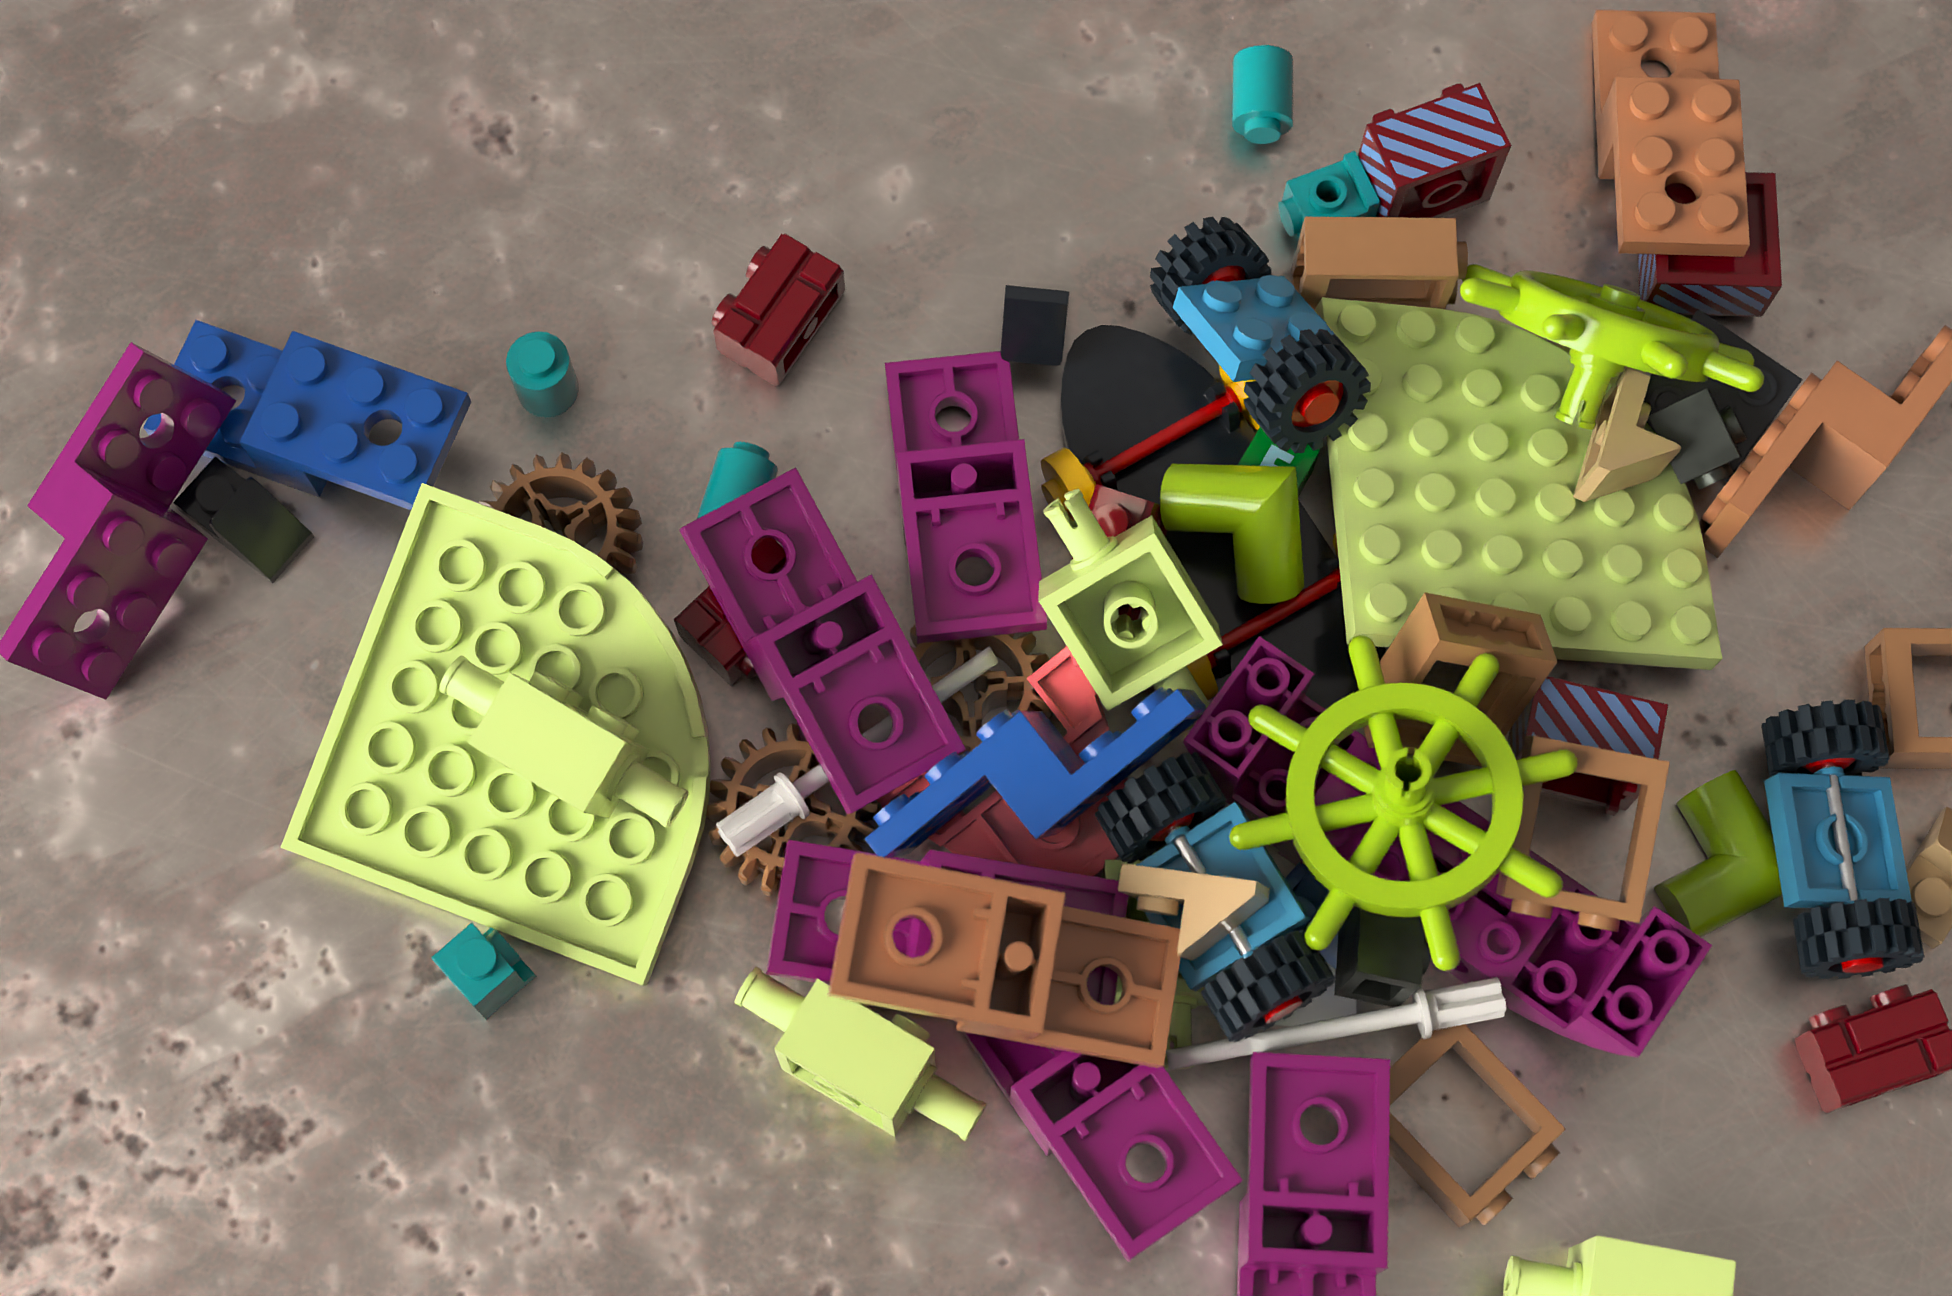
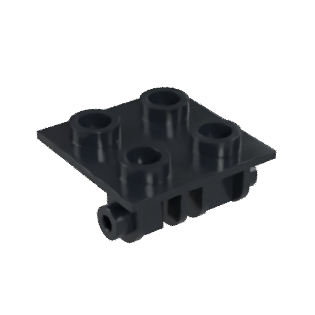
M1698 309L1691 320L1714 332L1719 339V343L1749 351L1754 358V366L1759 368L1764 375V384L1757 391L1747 392L1709 377L1704 382H1693L1651 374L1644 402L1651 405L1649 414L1651 415L1708 388L1719 411L1728 406L1732 407L1747 440L1736 444L1741 457L1729 462L1733 472H1735L1803 379ZM1648 418L1647 423L1649 424V426H1650V427L1653 429V431L1655 432V430H1654V428H1653V426H1652V424H1651V422H1650V420H1649V418ZM1732 475L1724 478L1723 480L1728 482Z

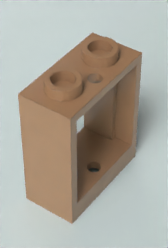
M1305 217L1291 267V283L1313 310L1316 309L1322 297L1446 309L1447 304H1455L1458 279L1466 278L1468 267L1466 241H1457L1456 218Z
M1424 592L1380 660L1385 684H1421L1436 660L1470 666L1478 655L1483 653L1493 654L1499 662L1500 669L1477 708L1498 727L1505 737L1557 664V659L1540 614ZM1396 720L1403 748H1408L1407 754L1414 755L1415 749H1419L1423 743L1422 740L1426 738L1433 725L1416 720ZM1367 725L1363 729L1368 747L1375 748L1369 725ZM1458 738L1444 761L1482 767L1472 751Z
M1883 628L1864 646L1869 702H1872V705L1877 704L1881 708L1890 757L1886 766L1878 767L1879 769H1952V737H1919L1912 656H1952V628Z
M1525 736L1521 759L1557 750H1569L1575 754L1578 760L1576 773L1639 784L1641 787L1619 900L1561 890L1557 896L1547 898L1501 872L1496 893L1503 897L1513 898L1510 911L1551 919L1554 906L1579 911L1578 924L1614 932L1619 931L1620 920L1640 923L1670 762L1538 736ZM1543 782L1522 786V816L1513 848L1528 857Z
M1464 1024L1433 1030L1431 1038H1421L1390 1067L1391 1105L1452 1047L1534 1133L1469 1196L1390 1112L1389 1154L1459 1228L1471 1222L1475 1217L1483 1226L1491 1221L1513 1199L1505 1188L1522 1171L1532 1180L1559 1155L1560 1151L1552 1142L1566 1130Z

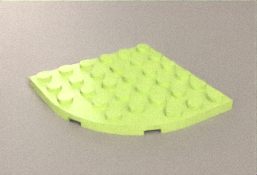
M1321 298L1314 311L1364 366L1369 374L1366 378L1371 383L1370 392L1363 394L1368 400L1364 410H1353L1354 415L1358 418L1351 427L1343 423L1338 428L1342 436L1335 441H1332L1327 436L1348 645L1356 636L1365 635L1372 639L1376 647H1389L1424 592L1540 614L1556 659L1712 670L1722 660L1706 553L1698 516L1686 484H1680L1671 463L1668 464L1658 477L1648 482L1587 502L1573 497L1593 430L1578 427L1579 422H1577L1584 400L1580 401L1572 425L1555 417L1575 366L1570 362L1571 356L1569 353L1530 332L1501 321L1471 313L1439 308ZM1609 383V385H1608V388H1607L1606 393H1607V392L1609 391V389L1612 387V385H1611L1610 383ZM1646 422L1643 429L1656 434Z
M422 483L280 848L642 986L648 985L695 860L704 830L710 795L711 758L708 727L700 692L690 665L674 634L655 607L631 581L605 560L573 540L544 527ZM462 655L468 658L469 662L504 682L509 673L530 680L534 672L537 671L548 678H554L584 696L578 708L586 713L594 705L603 711L611 712L638 728L640 731L634 741L650 750L642 765L676 786L689 791L688 798L679 815L667 828L661 825L658 820L622 799L610 818L582 813L468 744V741L484 716L452 696L445 695L439 691L441 681L450 665L456 658Z

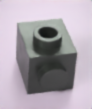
M1708 388L1649 415L1648 418L1657 435L1681 446L1680 452L1670 462L1680 484L1694 479L1700 490L1734 474L1729 462L1741 457L1736 444L1747 440L1732 407L1728 406L1719 411Z
M1354 906L1338 931L1334 995L1389 1007L1401 1006L1422 985V975L1427 971L1431 959L1421 916H1385Z

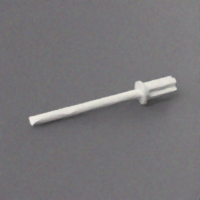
M989 646L932 685L942 703L997 665L999 661ZM889 715L863 733L862 736L875 743L885 740L892 729L891 716ZM820 764L793 783L782 772H778L774 775L775 783L716 824L719 829L718 833L723 841L729 845L734 855L739 857L799 815L802 819H805L810 815L803 799L829 782Z
M1497 977L1425 991L1420 986L1412 994L1413 1003L1258 1032L1254 1036L1247 1039L1244 1037L1238 1042H1230L1227 1038L1169 1049L1166 1051L1169 1069L1173 1070L1252 1055L1253 1052H1268L1416 1023L1422 1038L1428 1039L1432 1037L1433 1030L1505 1017L1506 1002Z

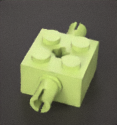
M1080 489L1064 494L1066 498L1064 504L1074 520L1070 518L1059 498L1050 503L1043 510V513L1052 522L1073 559L1068 565L1039 581V602L1107 711L1152 685L1155 690L1161 687L1165 691L1169 688L1173 691L1177 689L1193 690L1208 707L1210 702H1208L1187 665L1223 645L1219 625L1153 516L1151 515L1116 537H1107L1085 502ZM1124 604H1129L1132 608L1140 607L1141 618L1132 621L1127 614L1119 616L1118 608ZM1192 724V725H1191L1188 729H1186V730L1192 729V727L1194 726V724Z
M462 655L456 658L450 665L441 681L439 691L445 695L452 696L484 716L468 741V744L582 813L610 818L622 799L658 820L661 825L667 828L679 815L688 798L689 791L676 786L642 765L650 750L634 741L640 731L638 728L611 712L603 711L594 705L586 713L578 708L584 696L554 678H548L537 671L534 672L530 680L509 673L504 682L469 662L470 660Z
M758 967L751 971L736 996L735 1004L745 1007L784 1031V1034L774 1048L782 1070L894 1137L897 1135L908 1114H912L914 1110H917L956 1133L962 1140H967L984 1112L987 1103L975 1099L935 1075L937 1071L935 1048L927 1042L930 1033L924 1028L899 1014H895L890 1022L876 1014L869 1007L870 1004L829 997V985L819 979L816 980L808 995L804 997L766 975Z
M1594 1236L1569 1248L1567 1267L1524 1260L1518 1256H1510L1504 1279V1296H1733L1736 1261L1603 1236Z

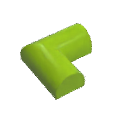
M1171 464L1163 477L1160 494V512L1165 529L1182 532L1233 533L1237 594L1242 600L1251 603L1269 604L1283 602L1297 596L1304 588L1296 467Z
M1737 770L1729 771L1710 780L1685 795L1676 803L1708 859L1654 887L1670 917L1698 936L1703 937L1782 896L1772 829Z

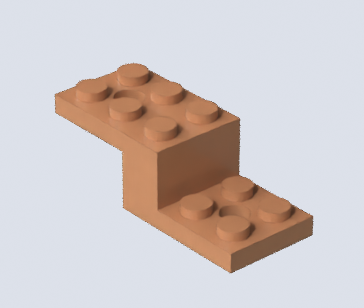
M1596 10L1592 20L1598 176L1599 179L1615 180L1618 253L1744 257L1750 246L1740 82L1735 79H1719L1716 14ZM1649 60L1662 62L1669 68L1671 76L1667 78L1650 77L1643 71L1641 64ZM1672 183L1684 184L1692 189L1697 200L1690 204L1677 203L1667 195L1665 187Z
M1944 325L1902 378V382L1890 396L1839 361L1835 362L1823 379H1820L1811 372L1788 405L1768 428L1701 517V519L1711 525L1702 537L1705 549L1719 558L1788 467L1850 510L1890 465L1952 382V329Z
M856 852L851 866L828 996L957 1021L956 1030L1160 1068L1164 1066L1180 965L1181 957L1177 954L1180 929L1063 906L1065 893ZM905 918H915L922 921L929 928L932 941L930 949L925 955L912 958L903 955L897 950L893 942V929L898 921ZM1096 967L1110 968L1120 977L1122 993L1119 1000L1113 1005L1097 1003L1087 990V978Z

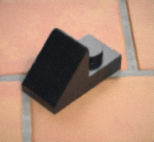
M1006 285L1001 358L1010 362L1050 366L1060 365L1063 359L1070 292Z
M216 456L173 502L181 513L271 583L276 581L314 538L312 532L253 477L244 479Z

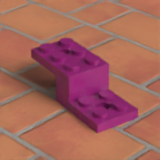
M130 342L27 505L65 539L0 640V655L6 661L106 700L208 540L206 536L170 508V505L237 400L216 386ZM161 413V422L157 430L148 437L140 438V428L144 421L152 415ZM97 609L94 622L83 631L74 632V627L79 617L85 612Z
M1001 351L885 363L917 644L1047 630V615L1039 602V581L1042 580L1025 441L1024 439H1019L1010 361H1005L1001 358ZM959 406L969 413L971 420L964 429L952 432L941 428L936 421L937 414L945 407ZM979 557L989 562L994 573L986 583L972 586L959 579L956 574L958 565L967 558Z
M796 467L679 529L770 699L774 701L784 697L847 814L859 810L927 772L951 753L956 751L959 754L966 750L872 574L857 581ZM771 538L782 545L785 550L786 561L780 572L774 574L764 573L753 564L751 551L758 539ZM869 704L882 706L888 711L892 719L890 734L879 743L871 742L864 738L858 728L859 714Z
M788 840L766 975L816 982L819 979L830 985L839 935L833 933L828 928L824 918L825 909L828 904L835 900L846 899L855 853L877 856L876 854ZM930 850L921 861L898 857L889 858L1065 893L1063 906L1126 918L1128 895L1118 891V880ZM905 918L896 923L893 929V942L900 953L907 957L916 958L925 955L929 951L932 937L929 928L922 921L915 918ZM1096 967L1090 972L1087 978V990L1097 1003L1102 1005L1114 1004L1118 980L1117 973L1107 967Z
M961 1031L1045 1155L1048 1157L1054 1153L1128 1262L1243 1181L1164 1067L1154 1068ZM1138 1145H1151L1157 1148L1165 1160V1172L1162 1177L1151 1183L1135 1180L1129 1174L1126 1167V1156L1132 1148Z
M1266 1052L1252 1053L1250 1060L1247 1194L1239 1202L1237 1296H1376V1275L1388 1268L1390 1059ZM1319 1107L1328 1110L1334 1116L1338 1131L1333 1142L1326 1145H1317L1309 1142L1303 1136L1300 1129V1118L1304 1111Z

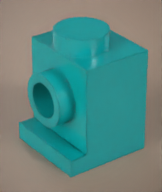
M1356 151L1344 154L1342 161L1288 180L1282 201L1278 204V209L1287 233L1290 236L1297 235L1299 238L1305 217H1376L1380 200ZM1331 196L1333 202H1324L1321 199Z
M472 922L431 957L486 1020L536 977L533 971L496 929L490 928L482 934Z

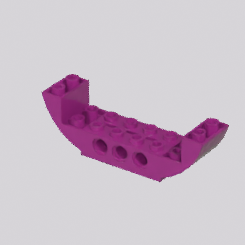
M1260 636L1183 740L1190 754L1193 752L1199 754L1225 796L1226 802L1229 805L1234 802L1239 804L1250 821L1286 813L1287 776L1294 755L1293 751L1255 730L1248 721L1250 711L1255 706L1266 705L1308 729L1321 713L1326 710L1305 696L1314 673ZM1358 731L1351 733L1337 745L1374 768L1381 770L1375 748H1369L1366 737ZM1320 769L1314 788L1315 806L1366 795L1324 769ZM1457 801L1440 805L1483 831H1488L1491 822L1462 802ZM1374 821L1326 831L1324 834L1335 850L1349 862ZM1426 829L1438 876L1456 868L1471 856ZM1399 836L1392 843L1373 876L1391 881H1411ZM1293 840L1272 844L1279 850V855L1295 866L1299 862L1305 865ZM1530 850V858L1553 870L1560 876L1563 884L1562 890L1597 896ZM1500 872L1477 894L1463 903L1448 909L1460 953V961L1455 969L1447 972L1463 983L1497 977L1501 984V992L1505 998L1506 1008L1561 1036L1592 1048L1624 1056H1640L1713 946L1656 906L1652 907L1640 918V923L1620 920L1618 932L1578 924L1579 911L1554 906L1551 919L1510 911L1513 898L1503 897L1496 893Z

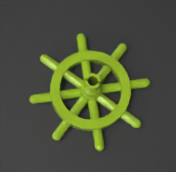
M1477 264L1468 265L1466 278L1462 279L1463 283L1460 286V294L1464 301L1498 310L1502 317L1515 325L1570 348V362L1575 366L1560 408L1555 414L1557 419L1572 425L1580 401L1584 400L1577 422H1579L1578 427L1593 430L1596 426L1595 421L1611 377H1618L1620 372H1624L1626 366L1685 381L1704 382L1709 377L1747 392L1757 391L1764 384V375L1759 368L1754 366V358L1749 351L1719 343L1715 333L1705 326L1673 311L1640 299L1641 296L1627 289L1610 284H1604L1601 287L1560 275L1530 270L1516 272L1510 277Z
M1358 635L1350 641L1348 649L1359 691L1331 705L1321 713L1308 729L1266 705L1255 706L1250 711L1248 721L1255 730L1294 752L1287 776L1286 813L1240 823L1231 829L1229 841L1236 849L1248 850L1293 840L1301 859L1309 871L1330 891L1304 935L1305 942L1311 949H1326L1333 941L1354 906L1385 916H1421L1435 966L1440 970L1450 971L1459 964L1460 953L1448 909L1463 903L1477 894L1498 872L1505 874L1543 897L1551 898L1561 892L1563 884L1560 876L1553 870L1513 848V844L1522 816V786L1569 776L1576 771L1578 760L1575 754L1569 750H1557L1518 760L1515 759L1514 753L1501 731L1477 708L1500 669L1499 662L1493 654L1483 653L1478 655L1454 693L1416 683L1385 684L1374 642L1365 635ZM1397 719L1416 720L1433 725L1419 749H1415L1413 758L1407 757L1408 748H1403L1396 724ZM1369 725L1381 770L1374 768L1337 745L1351 733ZM1457 738L1472 751L1483 767L1434 779L1436 772ZM1320 769H1324L1366 795L1315 806L1314 788ZM1492 794V818L1489 829L1485 832L1440 805ZM1374 821L1349 862L1335 850L1324 834L1326 831ZM1426 829L1471 856L1456 868L1438 876ZM1397 836H1399L1411 879L1409 882L1391 881L1373 876Z

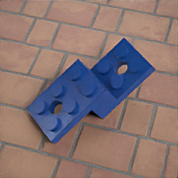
M195 320L174 365L219 389L227 386H240L245 389L243 401L238 407L229 412L203 453V456L211 459L216 456L225 464L319 498L327 481H331L412 510L421 484L434 486L471 404L467 392L295 331L291 332L284 349L280 350ZM161 413L148 417L143 428L149 436L159 427ZM391 419L402 424L401 435L395 442L380 446L369 441V433L378 422Z
M1161 687L1131 711V714L1137 720L1134 725L1124 733L1120 730L1114 733L1111 730L1106 731L1084 748L1079 755L1074 752L1043 711H1020L1018 709L1010 713L1006 709L978 730L976 735L982 743L971 752L966 751L959 756L955 751L931 768L924 776L931 785L921 793L916 792L910 797L902 794L882 808L873 817L879 827L868 835L865 840L879 857L893 858L910 854L992 786L995 787L1035 839L1056 835L1194 724L1207 707L1193 690L1177 689L1173 691L1169 688L1165 691Z

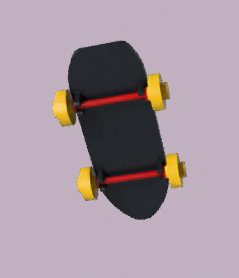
M1100 325L1086 330L1074 340L1067 354L1062 376L1060 408L1066 448L1063 447L1043 458L1040 462L1046 481L1041 485V489L1048 505L1059 498L1070 518L1074 520L1064 504L1066 501L1064 494L1080 489L1089 507L1096 484L1160 505L1163 477L1171 464L1238 465L1256 435L1253 429L1258 430L1260 428L1249 414L1250 412L1245 407L1243 400L1248 398L1244 392L1245 382L1256 380L1233 382L1219 365L1222 382H1218L1204 367L1184 352L1140 331L1115 325ZM1299 499L1304 588L1297 596L1283 602L1258 604L1247 602L1238 596L1233 533L1167 530L1165 538L1219 625L1223 645L1187 665L1207 700L1217 695L1259 636L1314 673L1305 696L1324 709H1328L1342 698L1359 691L1349 654V645L1346 640L1336 533L1333 535L1335 555ZM1376 647L1379 662L1386 653L1385 647Z

